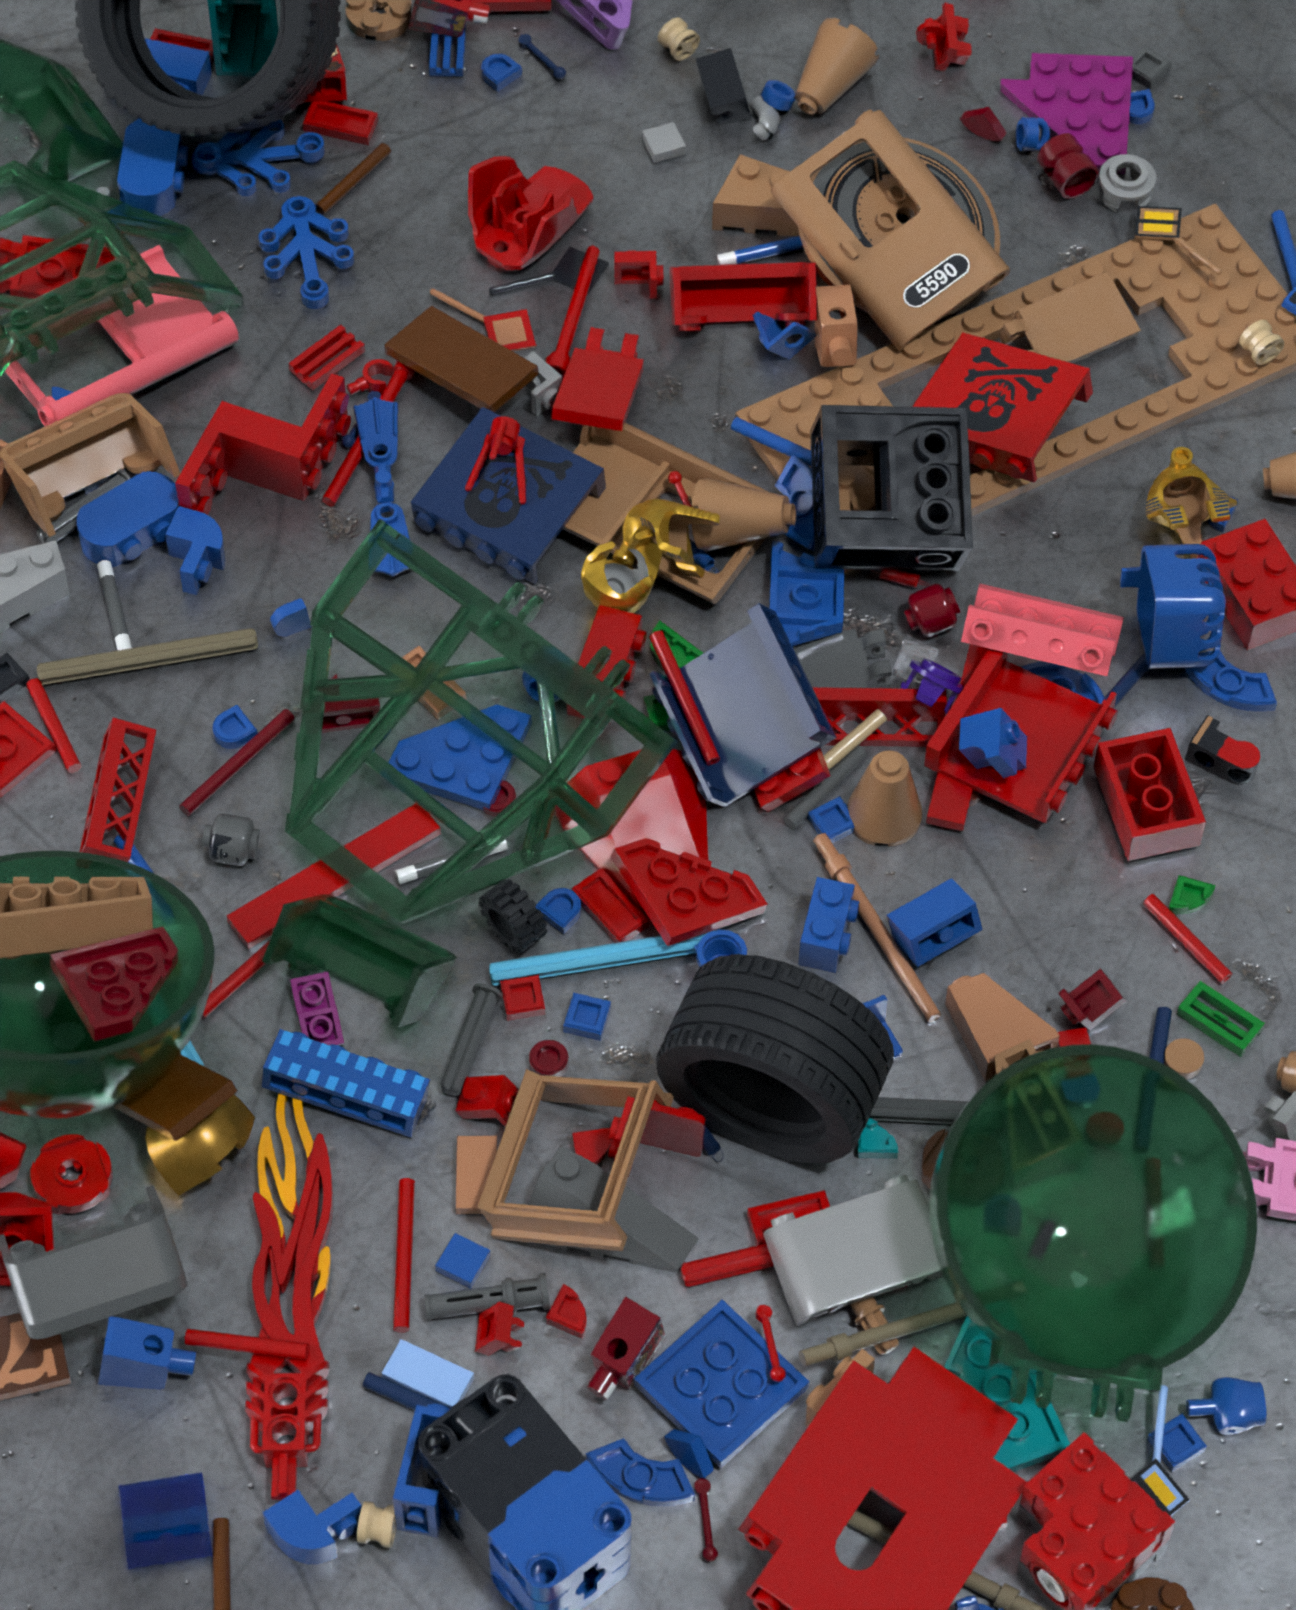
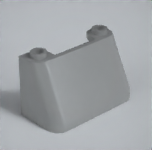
M907 1175L899 1176L884 1183L886 1189L799 1218H795L794 1213H788L771 1220L772 1228L766 1230L763 1236L795 1326L816 1320L815 1317L827 1312H835L841 1307L909 1284L921 1283L925 1278L929 1282L947 1276L958 1267L953 1250L917 1180L909 1181Z

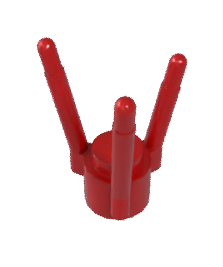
M505 416L493 419L490 433L485 436L482 450L466 483V491L472 490L489 452V458L495 460L497 454L507 455L512 450H515L519 502L522 505L526 503L523 455L525 439L519 436L520 424L516 420Z

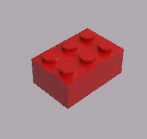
M1266 518L1200 543L1210 548L1216 557V565L1219 569L1223 593L1226 598L1225 616L1247 651L1296 632V565ZM1198 554L1197 558L1208 559L1206 556Z
M1171 728L1099 742L1093 768L1127 861L1200 846L1206 820Z

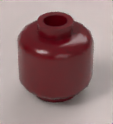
M937 583L912 593L908 598L910 609L904 611L912 631L920 629L921 633L928 638L953 628L957 624V615L961 614L950 587L944 589L943 586Z

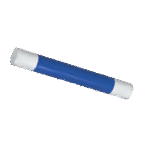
M800 236L718 254L716 255L717 265L741 264L801 250L804 247Z

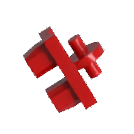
M944 2L941 16L935 20L933 18L925 19L924 23L920 24L916 30L917 41L934 52L935 70L945 72L950 62L965 65L972 53L971 44L962 42L968 33V18L955 16L953 4Z

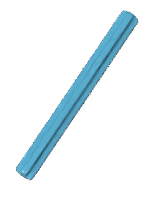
M708 933L670 946L666 945L661 936L494 962L489 965L490 980L492 985L496 986L500 985V981L539 975L540 979L695 954L697 951H695L694 946Z

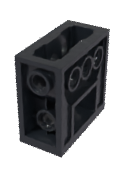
M821 405L810 429L814 568L959 571L973 549L967 408ZM838 465L874 466L875 511L840 510Z

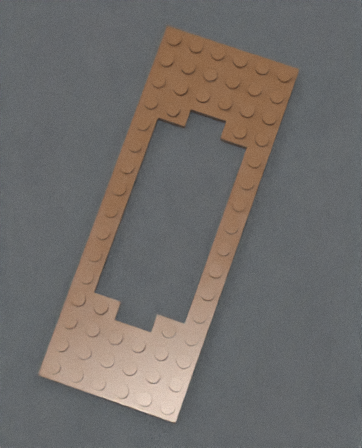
M1213 204L1181 218L1180 237L1222 269L1220 275L1210 270L1174 242V240L1134 238L927 328L913 338L901 351H898L893 344H890L858 358L855 365L837 367L736 411L735 417H739L811 450L810 429L821 405L893 406L881 389L942 363L962 332L993 341L999 338L997 335L999 331L1004 330V323L1016 319L1015 313L1018 309L1101 273L1109 272L1119 292L1138 316L1162 305L1187 338L1171 345L1168 352L1169 357L1186 379L1046 441L1034 459L1037 475L1035 483L1020 478L1016 479L990 469H983L970 475L972 516L1296 371V315L1281 306L1283 300L1288 296L1287 292L1219 207ZM1259 320H1266L1272 327V333L1280 335L1285 342L1284 348L1279 355L1264 365L1256 364L1251 357V351L1244 350L1239 344L1242 333ZM747 437L774 478L778 480L790 457ZM838 465L840 510L875 511L874 466ZM844 569V574L855 569Z

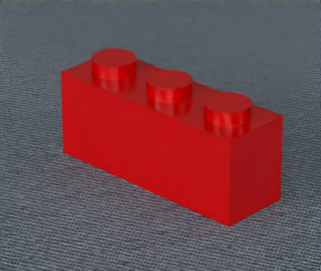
M599 605L567 692L568 715L610 725L614 713L622 711L626 691L623 690L625 682H632L636 670V661L633 660L636 652L642 653L646 642L647 631L642 630V615Z

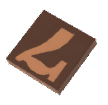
M20 1313L0 1317V1401L71 1384L61 1333L48 1338L32 1339L27 1335Z

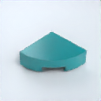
M869 1118L858 1140V1158L898 1159V1145L893 1135H890L887 1130L878 1125L877 1121Z

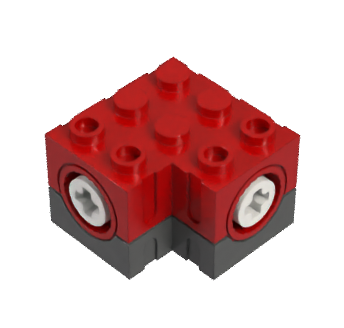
M1085 1432L1024 1485L1016 1516L1026 1527L1029 1526L1035 1532L1023 1544L1016 1573L1052 1610H1103L1117 1597L1123 1585L1136 1580L1147 1570V1566L1152 1561L1156 1562L1166 1552L1176 1523L1166 1511L1163 1512L1155 1504L1156 1502L1135 1481L1132 1482L1125 1475V1471L1104 1451H1100L1094 1445L1095 1442Z

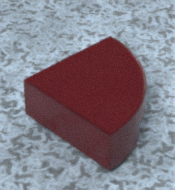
M990 107L965 111L960 118V121L971 132L984 139L1000 141L1007 133Z

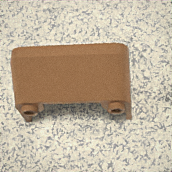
M128 393L109 396L7 444L0 451V457L28 512L49 537L56 534L51 521L57 519L66 506L63 497L116 473L119 469L127 468L131 473L139 474L144 471L155 472L162 465L174 478L180 475L162 424Z

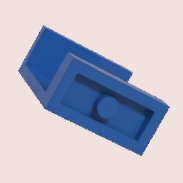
M429 1404L427 1407L416 1405L393 1496L396 1529L399 1531L438 1538L441 1526L439 1491L416 1487L421 1468L418 1439L421 1432L428 1425L450 1410V1408L444 1405Z

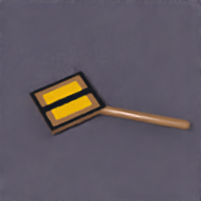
M1138 206L1135 238L1174 240V242L1217 275L1222 273L1220 267L1180 237L1182 208Z

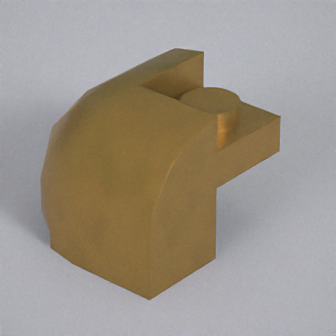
M233 1095L178 1141H174L148 1127L145 1138L148 1152L154 1166L163 1179L179 1196L222 1170L218 1162L230 1153L235 1146L237 1149L244 1148L256 1117L236 1095Z

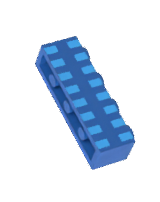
M282 1029L279 1030L263 1066L262 1088L412 1138L427 1101L430 1079L422 1077L416 1071L409 1069L401 1070L386 1065L380 1059L374 1057L365 1058L350 1053L339 1045H327L312 1040L303 1033L288 1032Z

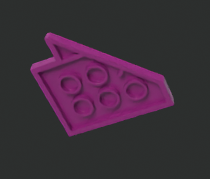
M1032 53L1030 80L1001 79V92L1029 117L1046 120L1052 138L1062 133L1074 135L1083 147V153L1091 158L1099 172L1105 161L1111 157L1127 154L1133 57ZM1126 168L1118 169L1116 174H1126Z

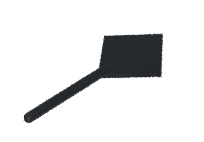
M569 247L552 273L494 286L489 289V293L495 294L549 280L574 289L585 252ZM598 258L587 295H589L606 270L609 262Z

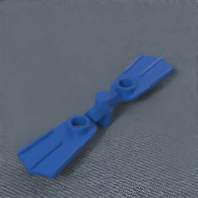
M374 397L363 404L353 407L365 461L370 467L374 468L375 498L378 503H381L374 507L371 512L370 571L395 576L416 566L403 510L397 504L391 503L394 502L395 497L390 467L397 460L398 403ZM379 450H384L387 452L386 454L381 456L375 454V452ZM385 512L393 514L389 518L382 517L381 515Z

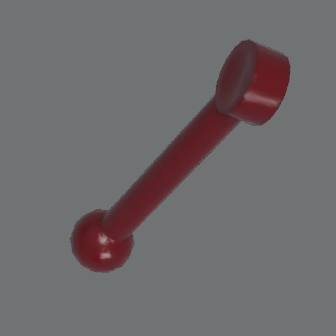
M700 1478L694 1483V1492L700 1499L705 1543L702 1557L707 1562H713L718 1557V1550L713 1546L708 1504L711 1484L707 1479Z

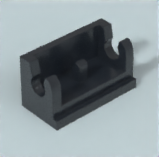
M731 48L696 58L712 115L731 111L727 115L717 117L718 124H730L743 119L746 121L751 120L749 105Z

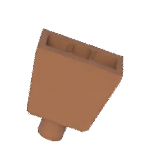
M851 285L816 287L817 320H815V332L817 336L815 337V348L820 365L823 367L855 365L857 362V318ZM833 310H839L841 319H833L829 316V313Z

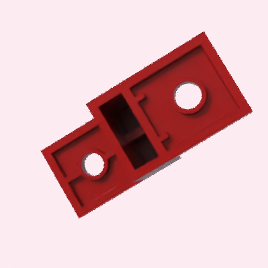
M330 374L302 427L221 401L175 482L179 506L208 515L217 490L221 491L224 488L228 476L305 502L311 489L315 490L318 487L325 463L332 461L339 437L341 435L345 436L350 427L351 416L347 412L349 394L345 390L344 377Z

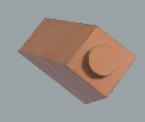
M981 973L973 977L968 975L962 976L953 981L951 985H948L945 1006L984 1081L997 1077L994 1055L1026 1040H1031L1041 1060L1056 1055L1060 1037L1056 1029L986 974Z

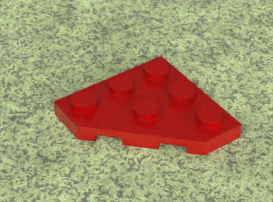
M648 838L614 848L610 857L667 946L763 914L768 906V903L748 874L737 870L730 874L711 867L712 861L684 851L681 855L660 848L661 843Z

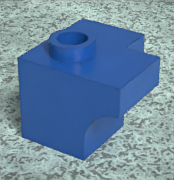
M1002 708L960 719L959 750L976 769L993 766L1005 778L1016 775L1017 770L1026 768L1027 736L1015 720H1012Z

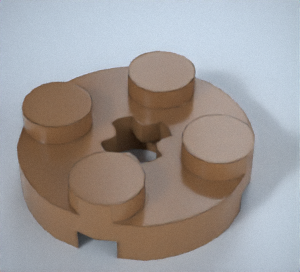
M346 0V21L348 27L359 37L366 39V34L376 36V41H387L400 36L409 27V20L412 14L411 0ZM376 9H383L385 13L380 14L379 12L372 11Z

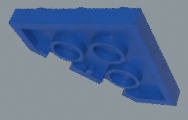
M496 704L400 740L384 770L385 779L483 810V807L490 809L491 804L495 803L501 790L500 785L503 780H506L532 725V715Z

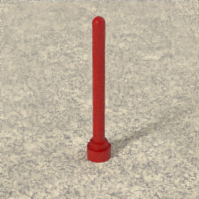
M595 245L589 246L586 250L556 349L545 358V362L562 375V380L570 362L568 355L600 254L599 248Z

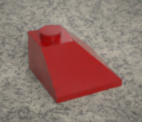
M0 1192V1235L4 1234L9 1249L14 1244L26 1240L33 1241L34 1244H41L45 1252L55 1249L51 1203L18 1192ZM0 1251V1286H9L11 1283Z

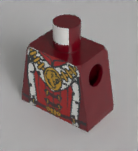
M625 1296L592 1350L591 1358L597 1371L586 1387L604 1400H608L618 1383L627 1389H631L634 1386V1378L649 1365L667 1339L661 1318Z

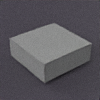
M674 122L642 131V140L654 163L686 154V145Z

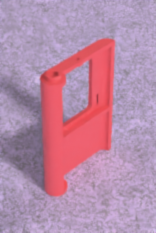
M157 245L0 320V366L38 411V416L43 425L47 426L109 396L119 393L132 395L237 343L239 335L234 321L226 312L221 311L214 314V316L209 312L167 262L162 247ZM90 321H97L132 362V364L56 401L51 396H45L16 360V357Z

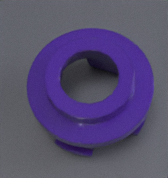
M923 658L922 662L911 660L909 666L913 670L907 681H901L900 688L907 689L916 674L920 673L924 677L915 699L929 707L933 706L945 688L951 690V696L944 709L947 714L957 694H960L964 688L959 683L961 677L927 658Z

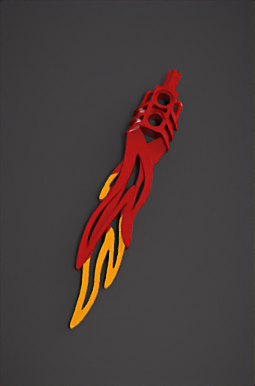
M278 1093L276 1120L285 1154L284 1181H282L276 1162L270 1129L266 1126L261 1133L258 1147L260 1193H253L254 1207L262 1234V1245L253 1269L252 1291L257 1316L261 1325L258 1337L309 1343V1355L307 1360L253 1353L250 1363L247 1362L246 1369L252 1383L246 1382V1393L251 1402L245 1401V1411L251 1419L250 1448L257 1454H263L266 1468H272L271 1499L281 1501L297 1489V1467H308V1453L319 1449L321 1444V1423L328 1411V1399H326L329 1390V1381L326 1378L329 1373V1362L324 1359L314 1325L321 1313L330 1278L331 1253L329 1247H325L333 1216V1181L324 1137L321 1133H318L313 1142L304 1117L303 1102L292 1098L296 1126L308 1161L306 1180L298 1208L296 1199V1160L292 1141L286 1127L285 1108L288 1096ZM266 1163L270 1166L285 1212L295 1220L287 1244L284 1227L268 1186ZM321 1180L323 1186V1205L321 1217L317 1227ZM270 1261L272 1292L268 1304L266 1299V1280ZM296 1261L292 1302L295 1334L293 1335L288 1331L282 1316L280 1291L283 1294L287 1289ZM318 1277H320L317 1289L312 1299L314 1281ZM287 1365L294 1373L279 1372ZM286 1397L296 1399L290 1405L278 1404L281 1399ZM259 1430L263 1433L262 1446L258 1445ZM313 1432V1443L308 1444V1437ZM285 1435L295 1437L293 1441L287 1444L276 1442Z

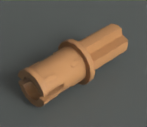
M874 1297L850 1304L857 1317L855 1319L856 1325H862L864 1330L888 1323L883 1314L884 1306L882 1304L878 1305ZM895 1338L873 1346L879 1355H885L894 1351L899 1346V1340Z

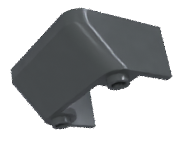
M153 1185L146 1187L149 1201L133 1205L129 1210L130 1212L125 1215L123 1219L124 1227L45 1252L41 1244H34L33 1241L29 1240L18 1242L9 1249L4 1234L0 1235L1 1255L28 1337L32 1339L48 1338L174 1296L187 1287L186 1275L163 1206Z

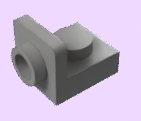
M533 351L524 358L538 366L539 375L529 382L526 387L531 391V411L536 416H539L545 410L552 409L562 383V375Z

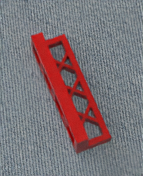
M812 687L837 737L824 746H835L848 735L839 727L845 721H856L860 724L875 710L879 709L886 716L887 721H893L901 729L895 734H884L879 729H876L859 744L860 746L926 747L933 735H922L914 727L920 722H937L938 728L945 717L944 709L947 704L946 689L933 706L929 707L915 699L919 689Z
M115 717L112 718L103 737L77 864L92 867L97 856L123 863L129 862L156 729ZM125 734L145 739L144 748L132 754L124 743ZM129 764L137 775V780L125 785L118 776L117 769ZM122 796L131 808V811L118 818L110 803ZM107 817H108V819L110 820V823H108V824L106 825ZM116 829L124 840L123 849L102 844L104 834Z

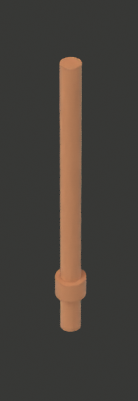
M826 833L817 835L813 842L826 861V870L833 880L855 885L853 900L860 901L858 913L928 1023L938 1020L941 1017L940 1011L852 875V866L844 854L838 853Z

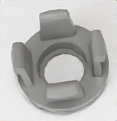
M1130 154L1117 155L1105 161L1099 173L1100 186L1104 190L1103 204L1115 212L1120 209L1123 201H1135L1136 209H1138V206H1147L1152 198L1150 193L1156 184V172L1153 166L1145 159ZM1130 168V177L1135 181L1120 179L1116 174L1118 169Z

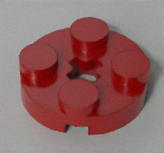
M67 1134L48 1141L40 1149L41 1154L36 1158L35 1164L33 1161L30 1169L31 1181L38 1199L51 1203L54 1214L83 1212L108 1198L113 1179V1170L110 1157L101 1144L85 1140L82 1135ZM74 1167L75 1171H83L78 1176V1179L73 1181L61 1178L66 1175V1168Z

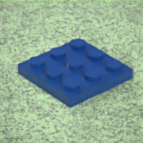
M722 1299L634 1378V1386L681 1431L701 1436L710 1459L721 1469L809 1389L810 1381L778 1351L779 1363L785 1369L786 1377L781 1382L773 1381L770 1377L772 1365L766 1340Z

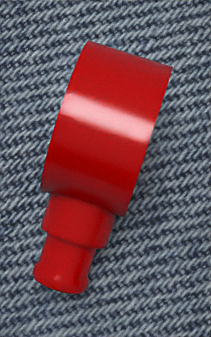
M384 359L369 361L363 367V376L355 379V382L347 384L349 394L354 395V393L367 390L368 392L378 391L382 395L386 388V382L375 380L371 377L376 374L393 376V365Z

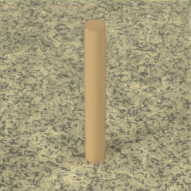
M879 709L875 710L823 755L828 770L833 768L887 721L886 716Z

